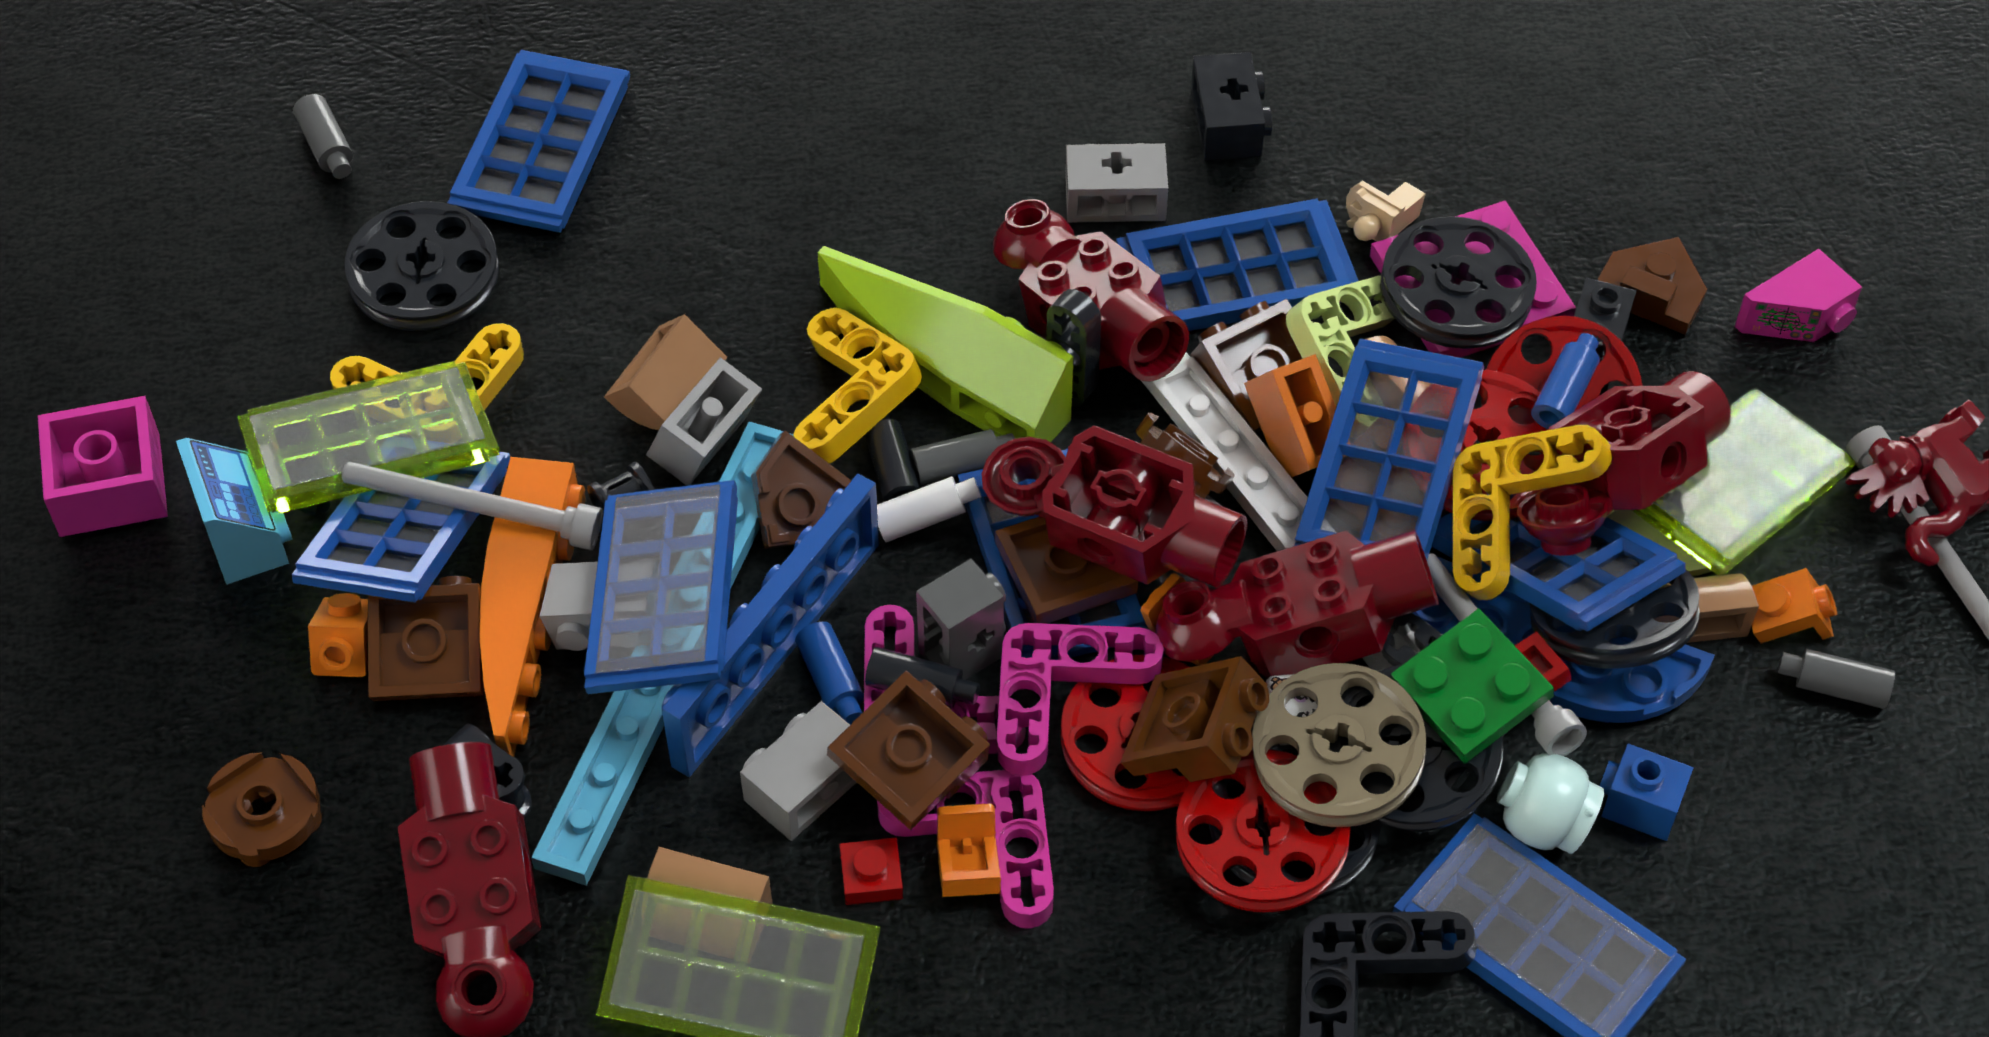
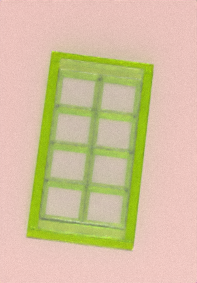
M455 361L249 409L247 410L248 414L237 416L267 512L278 510L279 513L374 490L344 483L342 471L348 462L424 478L490 461L489 457L500 455L497 441L465 362L455 364Z
M1758 389L1750 390L1730 406L1731 421L1727 431L1707 445V467L1687 479L1684 484L1675 487L1654 501L1650 507L1632 510L1718 576L1726 574L1844 478L1847 472L1855 465V461L1849 454Z
M628 875L596 1015L697 1037H858L881 927Z

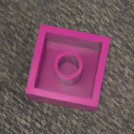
M146 396L38 415L43 497L60 537L168 517L160 434Z

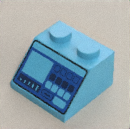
M190 438L176 441L226 584L289 564L283 543L293 539L282 509L271 512L268 503L278 500L268 469L257 473L250 452Z

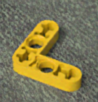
M829 308L815 315L808 324L807 333L815 350L821 357L852 377L801 421L793 435L828 463H832L909 396L918 387L922 379L917 361L908 348L841 308ZM842 333L844 337L840 341L837 335H840ZM867 347H875L868 355L859 359L853 358L860 350ZM888 364L890 371L886 373L884 368ZM869 400V403L862 409L855 412H847L848 408L857 401Z
M503 323L491 324L477 333L433 388L362 356H349L341 359L333 366L330 372V380L338 402L345 407L417 440L453 445L463 438L519 368L523 361V348L520 335L515 328ZM504 345L508 346L507 350L502 349ZM491 348L496 350L492 356L490 352ZM475 377L484 381L482 387L473 392H463L457 389L458 384L467 378ZM361 378H364L366 385L359 382ZM348 381L352 382L350 386L346 384ZM396 394H405L412 398L409 404L400 409H391L384 405L387 399ZM446 417H450V422H446L443 420H445ZM431 419L438 421V423L436 425H432Z
M1574 425L1469 446L1458 455L1453 467V576L1458 586L1467 594L1477 600H1490L1501 594L1509 583L1510 495L1590 481L1598 478L1608 469L1612 460L1611 445L1595 428L1589 425ZM1589 443L1593 450L1585 452L1584 461L1579 462L1573 456L1583 453L1584 444ZM1557 448H1558L1564 455L1559 456V454H1558V452H1557ZM1534 450H1542L1544 460L1540 468L1531 474H1521L1520 465L1524 456ZM1486 462L1490 469L1482 471L1480 484L1472 475L1479 473L1482 463ZM1482 489L1489 495L1482 494ZM1482 510H1492L1493 519L1489 528L1482 533L1471 534L1470 522L1474 515ZM1473 548L1481 549V555L1477 553ZM1483 561L1491 568L1490 571L1482 573L1481 582H1477L1472 577L1474 574L1481 572Z

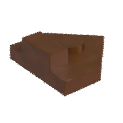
M1679 237L1614 251L1597 279L1637 290L1631 309L1632 314L1686 335L1699 311L1707 292L1704 282Z
M786 430L779 434L751 474L764 549L795 545L800 533L807 526L813 527L823 516L831 496L838 489H845L852 481Z

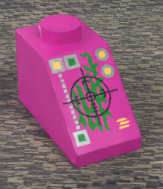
M1817 249L1746 293L1735 327L1741 333L1815 342L1831 331L1838 333L1844 330L1853 321L1857 314L1855 306L1862 286L1820 249Z

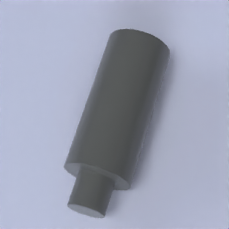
M310 94L300 98L293 107V114L320 168L323 171L332 172L333 176L337 179L347 177L352 171L350 163L353 159V152L326 99L318 94Z
M989 429L911 448L909 453L919 486L941 481L951 476L958 477V474L983 469L986 459L998 446L1015 439L1013 433L996 437L993 430Z
M1807 648L1804 650L1803 656L1782 652L1777 671L1779 674L1797 678L1796 687L1881 709H1886L1889 703L1895 680V670Z

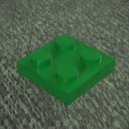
M1479 608L1391 673V679L1397 682L1412 697L1423 719L1464 764L1554 697V687Z

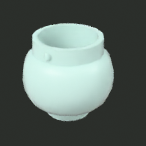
M1541 753L1533 756L1526 765L1518 761L1513 764L1501 785L1497 802L1505 806L1503 820L1507 830L1515 838L1537 849L1553 850L1555 847H1558L1573 854L1584 842L1597 818L1604 797V788L1590 782L1586 771L1573 760L1558 754L1548 755L1547 753Z

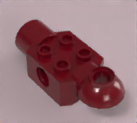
M1022 200L1008 208L1005 213V220L994 237L993 254L1000 263L1010 268L1024 269L1018 280L1030 327L1046 339L1048 308L1065 290L1076 289L1089 296L1101 313L1099 370L1121 365L1137 379L1150 382L1165 377L1176 368L1187 350L1189 331L1185 322L1167 309L1161 276L1101 231L1074 236V231L1065 218L1050 210L1048 205L1041 200Z
M1688 371L1677 375L1662 386H1614L1553 424L1548 430L1574 425H1589L1595 428L1611 445V464L1601 476L1593 480L1542 489L1526 497L1518 505L1517 516L1520 522L1534 538L1541 541V548L1549 554L1565 556L1585 551L1591 545V536L1602 526L1608 515L1616 510H1640L1650 507L1654 501L1675 487L1684 484L1687 479L1708 466L1707 445L1721 437L1727 431L1731 421L1730 405L1725 393L1713 379L1705 374ZM1589 443L1584 444L1583 453L1573 457L1582 462L1584 461L1585 452L1593 450V447ZM1557 448V452H1558L1559 456L1564 455V454Z
M1095 425L1073 438L1072 443L1068 446L1066 457L1060 448L1047 440L1034 437L1012 439L998 446L986 459L981 473L983 490L994 505L1009 514L1023 517L1039 515L1045 518L1050 545L1147 585L1169 570H1174L1218 588L1231 573L1244 543L1247 517L1197 497L1193 464ZM1027 479L1036 480L1035 482L1028 485L1018 484L1019 482Z
M1416 530L1364 545L1348 531H1342L1242 562L1231 583L1218 588L1208 587L1206 584L1194 580L1175 585L1167 592L1163 599V608L1157 617L1155 633L1163 644L1165 655L1171 659L1186 662L1206 659L1221 652L1235 638L1241 637L1251 662L1257 666L1259 673L1268 679L1274 675L1296 674L1310 667L1323 664L1346 663L1379 653L1383 649L1395 618L1439 605L1428 562Z
M463 742L429 748L417 752L409 758L417 812L398 826L414 943L425 951L445 959V965L436 982V1004L442 1020L452 1031L462 1037H503L512 1033L525 1020L533 1003L534 982L527 964L513 950L518 946H523L541 930L524 816L514 804L499 800L490 744ZM483 975L493 976L497 983V992L494 998L482 1006L472 1005L468 997L471 983Z

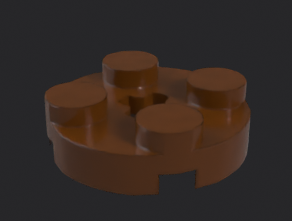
M1148 413L1135 430L1136 434L1142 439L1139 443L1193 464L1196 495L1206 499L1211 491L1222 494L1235 477L1229 467L1221 475L1213 468V465L1219 459L1217 456L1171 423L1164 431L1154 426L1153 424L1159 416Z
M262 752L243 755L223 766L212 777L207 787L209 796L205 802V807L202 806V817L211 839L220 850L231 857L241 859L247 866L261 867L270 860L289 854L302 845L311 833L319 828L322 822L320 795L314 778L308 768L292 756L281 754L282 759L275 757L264 758ZM260 798L265 803L273 799L276 800V803L272 805V809L263 815H251L254 811L251 803L254 800Z

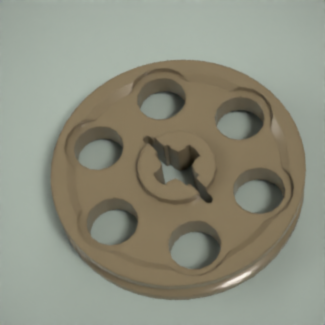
M1332 663L1318 665L1302 670L1282 681L1269 694L1267 708L1257 713L1252 733L1254 765L1259 780L1266 792L1279 806L1290 814L1321 826H1358L1388 815L1411 795L1420 780L1425 764V726L1422 715L1412 697L1404 688L1388 676L1376 670L1355 664ZM1360 686L1368 689L1374 698L1366 706L1358 708L1347 705L1341 696L1348 688ZM1296 696L1310 697L1318 705L1317 709L1306 717L1291 715L1285 706L1290 699ZM1401 724L1411 731L1412 736L1405 744L1390 745L1385 743L1379 734L1387 725ZM1339 736L1348 738V746H1343L1339 753L1330 751V743H1335ZM1287 743L1295 747L1299 754L1292 763L1277 765L1267 758L1266 753L1273 745ZM1371 772H1382L1392 778L1394 785L1383 794H1373L1363 788L1361 781ZM1314 782H1327L1336 789L1337 794L1328 803L1315 804L1304 796L1307 786Z

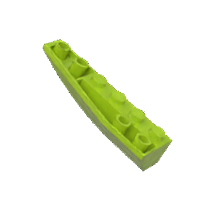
M823 246L818 251L820 285L835 305L908 348L913 353L921 370L922 379L918 388L947 409L984 431L992 429L996 437L1013 433L1015 439L1034 437L1052 442L1070 422L1073 355L1067 353L1061 345L1053 341H1046L1025 329L1016 319L1004 317L981 304Z

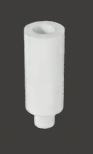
M951 476L878 504V527L884 541L887 543L965 513L964 504L981 497L976 480L973 477L956 484Z

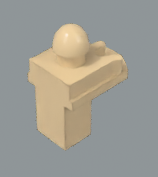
M1361 181L1352 187L1347 195L1346 208L1351 219L1346 224L1348 227L1353 228L1354 235L1363 241L1373 239L1377 242L1396 236L1419 217L1426 194L1405 182L1388 196L1366 182Z

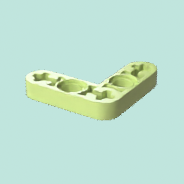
M1375 276L1309 295L1292 307L1286 315L1288 331L1302 359L1316 354L1336 407L1355 350L1349 337L1382 328L1395 319L1389 312L1382 297L1380 287L1381 276ZM1373 298L1376 301L1381 300L1382 303L1372 307L1370 300ZM1339 301L1345 303L1354 315V321L1344 315ZM1322 315L1324 322L1321 325L1318 322L1312 323L1311 320L1317 319ZM1328 356L1335 359L1341 366L1343 377L1338 376L1329 366ZM1368 375L1360 402L1384 406ZM1357 413L1349 437L1358 439L1379 417L1365 414L1359 415Z

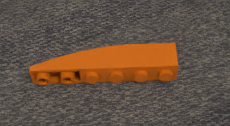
M510 457L500 496L566 511L568 506L577 508L580 503L585 504L584 485L577 484L574 463ZM494 517L487 543L481 584L479 637L483 683L495 743L514 757L517 744L524 745L528 737L530 719L526 707L529 697H537L539 692L541 667L537 663L540 651H548L551 644V638L540 618L552 564H562L563 560L570 561L574 546H570L568 539L561 538L558 531Z

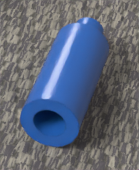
M1582 333L1576 342H1569L1563 347L1531 410L1533 419L1542 427L1548 429L1576 410L1600 362L1596 352L1599 341L1593 335Z
M823 621L812 623L799 631L795 642L823 703L851 725L862 714L860 705L864 700V693L832 625Z

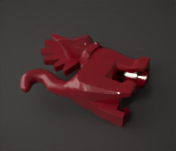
M1967 400L1958 408L1955 407L1950 410L1938 424L1921 429L1915 435L1909 437L1900 436L1899 441L1887 438L1877 439L1868 450L1869 455L1873 459V464L1852 473L1845 480V483L1848 485L1865 484L1856 492L1855 498L1862 499L1872 495L1869 499L1872 502L1870 505L1871 512H1876L1887 500L1888 515L1891 518L1899 513L1902 505L1907 513H1912L1917 508V505L1922 507L1926 504L1930 496L1940 513L1917 518L1905 531L1906 550L1914 561L1926 566H1934L1940 561L1938 554L1929 544L1928 538L1948 537L1961 529L1965 522L1977 513L1989 510V449L1983 453V460L1979 461L1964 444L1986 418L1971 400Z

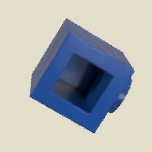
M1627 744L1620 764L1609 760L1600 783V787L1604 788V795L1608 796L1601 817L1667 841L1694 767Z

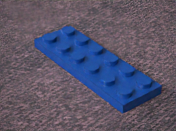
M857 474L845 489H838L831 496L825 513L813 527L807 526L800 533L795 542L793 552L783 564H776L769 570L763 580L761 590L749 604L743 603L737 608L730 620L726 633L724 668L721 679L675 684L668 691L661 709L672 768L690 778L796 648L795 638L799 631L819 620L879 546L875 482Z

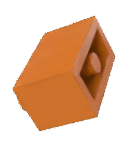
M1316 354L1273 369L1244 383L1270 452L1291 477L1318 467L1336 410V405Z

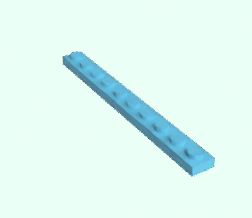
M748 422L719 482L735 480L737 485L738 504L730 589L760 529L751 474L779 434L783 432L753 422ZM715 512L702 514L691 537L713 534ZM711 549L683 552L672 576L709 572ZM708 587L671 591L667 615L706 611ZM704 625L664 630L661 655L701 650L703 647ZM651 645L637 646L631 658L650 656ZM673 685L614 691L531 857L534 869L587 886L664 727L662 703Z

